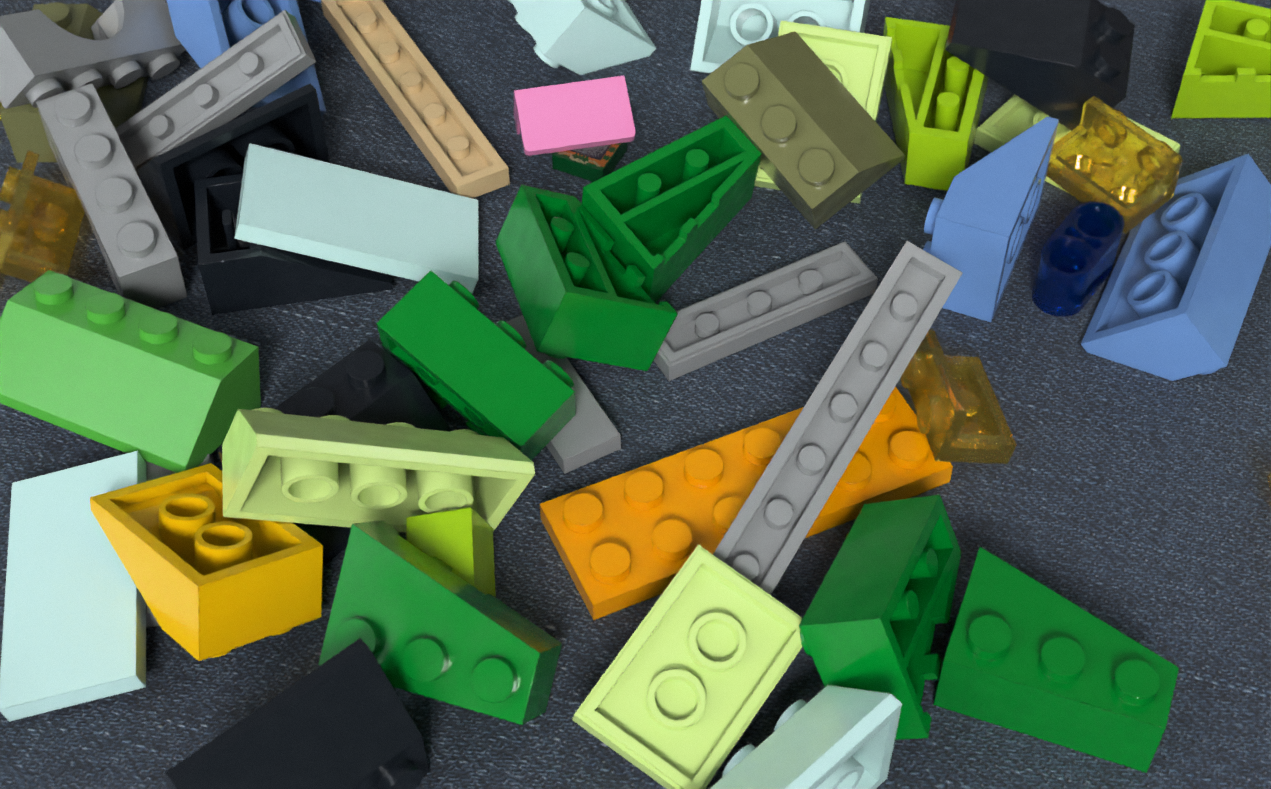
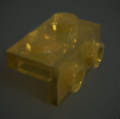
M1093 96L1083 104L1080 125L1054 143L1047 177L1127 234L1174 197L1182 165V157L1173 151L1167 143L1156 139L1131 122L1122 112L1111 108Z
M27 150L21 170L8 167L0 191V201L9 203L7 211L0 209V273L32 283L48 270L67 276L85 211L73 188L33 175L39 153Z
M930 328L900 380L902 386L909 390L917 411L918 429L922 434L926 435L935 461L1008 464L1017 445L980 358L944 355L934 329Z

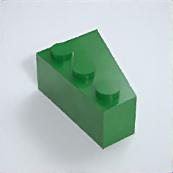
M725 115L584 186L582 205L615 241L610 252L625 269H627L628 265H636L646 278L641 287L656 303L752 198L762 153L731 119Z
M521 184L495 243L536 351L557 359L569 357L648 371L678 313L667 301L655 304L641 287L646 278L636 265H628L627 269L621 265L610 252L615 241L575 196Z
M430 271L376 323L384 351L412 371L415 376L431 388L427 395L433 404L441 410L447 404L451 405L468 420L466 426L469 430L475 431L479 435L503 437L530 460H533L576 415L575 391L573 390L574 383L572 379L556 363L546 360L542 364L525 350L527 345L524 339L511 325L503 320H499L494 324L478 310L480 308L479 303L463 285L454 280L447 284Z
M940 494L864 504L799 625L803 649L807 655L813 658L824 687L831 685L889 693L902 703L895 740L929 737L932 718L928 712H923L921 701L925 680L939 679L942 659L938 654H930L935 625L949 623L961 556V549Z
M383 520L352 524L318 665H322L361 638L370 648L391 685L395 688L520 725L546 712L562 647L560 641L491 594H484L453 573L452 567L437 557H430L399 536L400 532Z
M979 547L943 660L933 705L1147 773L1166 729L1179 667L997 556Z

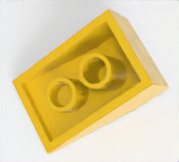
M212 463L90 497L92 513L161 629L198 661L226 655L232 649L268 636L287 633L293 627L321 618L323 545L294 523L223 517L222 470Z

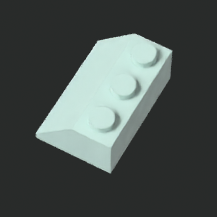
M508 0L518 12L515 15L516 21L535 40L536 45L533 47L535 53L546 64L556 69L562 65L579 75L648 57L656 49L625 0Z
M702 0L690 70L711 74L746 45L777 37L781 20L864 33L870 0Z
M827 685L808 703L803 699L793 703L779 718L774 733L757 748L749 744L740 749L726 765L722 778L710 789H876L888 777L902 703L889 693Z

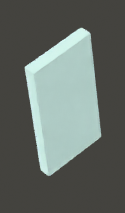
M249 143L244 161L234 239L415 281H420L427 273L432 271L445 283L449 284L453 280L457 281L471 294L473 293L479 279L477 199Z
M138 450L12 483L0 667V713L9 722L146 687V602L90 509V497L147 481V464Z

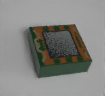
M627 142L552 153L553 169L594 182L612 173L627 151Z

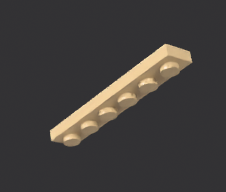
M321 0L325 18L451 193L476 198L510 184L509 167L383 0Z

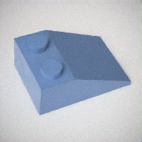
M167 0L175 36L200 69L283 10H286L296 18L307 41L297 0ZM314 64L252 107H262L305 85L311 84L317 91L322 116L326 112Z
M1047 116L954 176L944 200L936 197L932 200L924 225V233L933 235L932 242L927 241L923 250L963 273L942 308L992 322L1040 207L1059 119Z

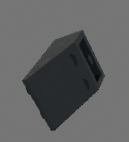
M243 173L194 180L198 266L212 315L393 289L391 275L234 239Z

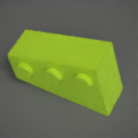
M1206 0L1171 118H1271V9L1233 0Z
M885 17L883 36L892 37V47L884 86L896 144L905 154V159L900 162L904 183L948 191L954 176L968 168L989 77L945 50L950 26Z

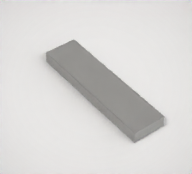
M283 10L115 128L139 179L138 170L153 158L232 121L317 62L293 15Z
M846 241L676 311L678 315L655 356L654 362L668 381H671L872 295L877 289L878 278Z

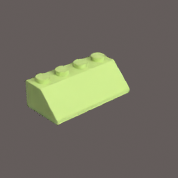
M273 408L238 409L222 443L223 517L349 528L354 523L383 520L399 532H406V517L472 507L493 528L494 532L534 477V462L503 437L479 435L475 431L467 429L448 432L415 428L413 425L403 422L383 425L350 421L348 418L339 415H327L319 418L283 414L281 411Z

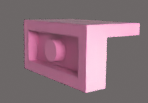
M625 76L514 90L517 134H521L524 153L528 156L625 143L635 139L636 131Z

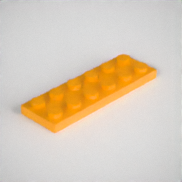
M896 386L805 538L856 519L864 504L908 499L950 482L953 470L952 464ZM804 407L540 503L541 521L593 620L661 595L698 545L711 554L715 552Z

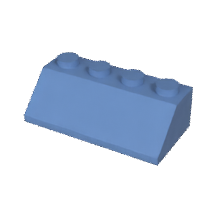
M1249 154L1147 191L1081 342L1082 347L1087 353L1171 381L1197 374L1207 375L1216 372L1220 368L1227 367L1271 247V184Z

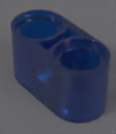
M1101 202L1079 204L1045 242L1041 250L1032 288V300L1040 310L1059 317L1077 314L1110 275L1125 226L1124 218L1117 209Z

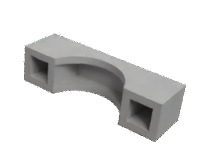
M115 0L91 26L94 40L79 37L66 31L50 20L39 9L0 16L1 104L5 109L30 103L34 108H37V101L93 83L96 90L99 87L111 84L114 88L119 89L131 84L138 78L151 76L153 80H157L167 76L180 65L178 57L186 50L175 36L168 4L165 0Z
M93 83L37 101V108L49 146L68 186H73L83 206L119 295L154 309L186 298L187 293L178 256Z

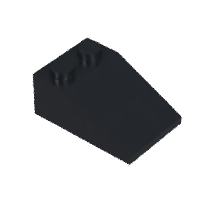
M956 0L945 50L1052 118L1059 119V123L1082 136L1126 97L1135 25L1129 22L1128 18L1121 11L1112 7L1108 8L1098 0Z

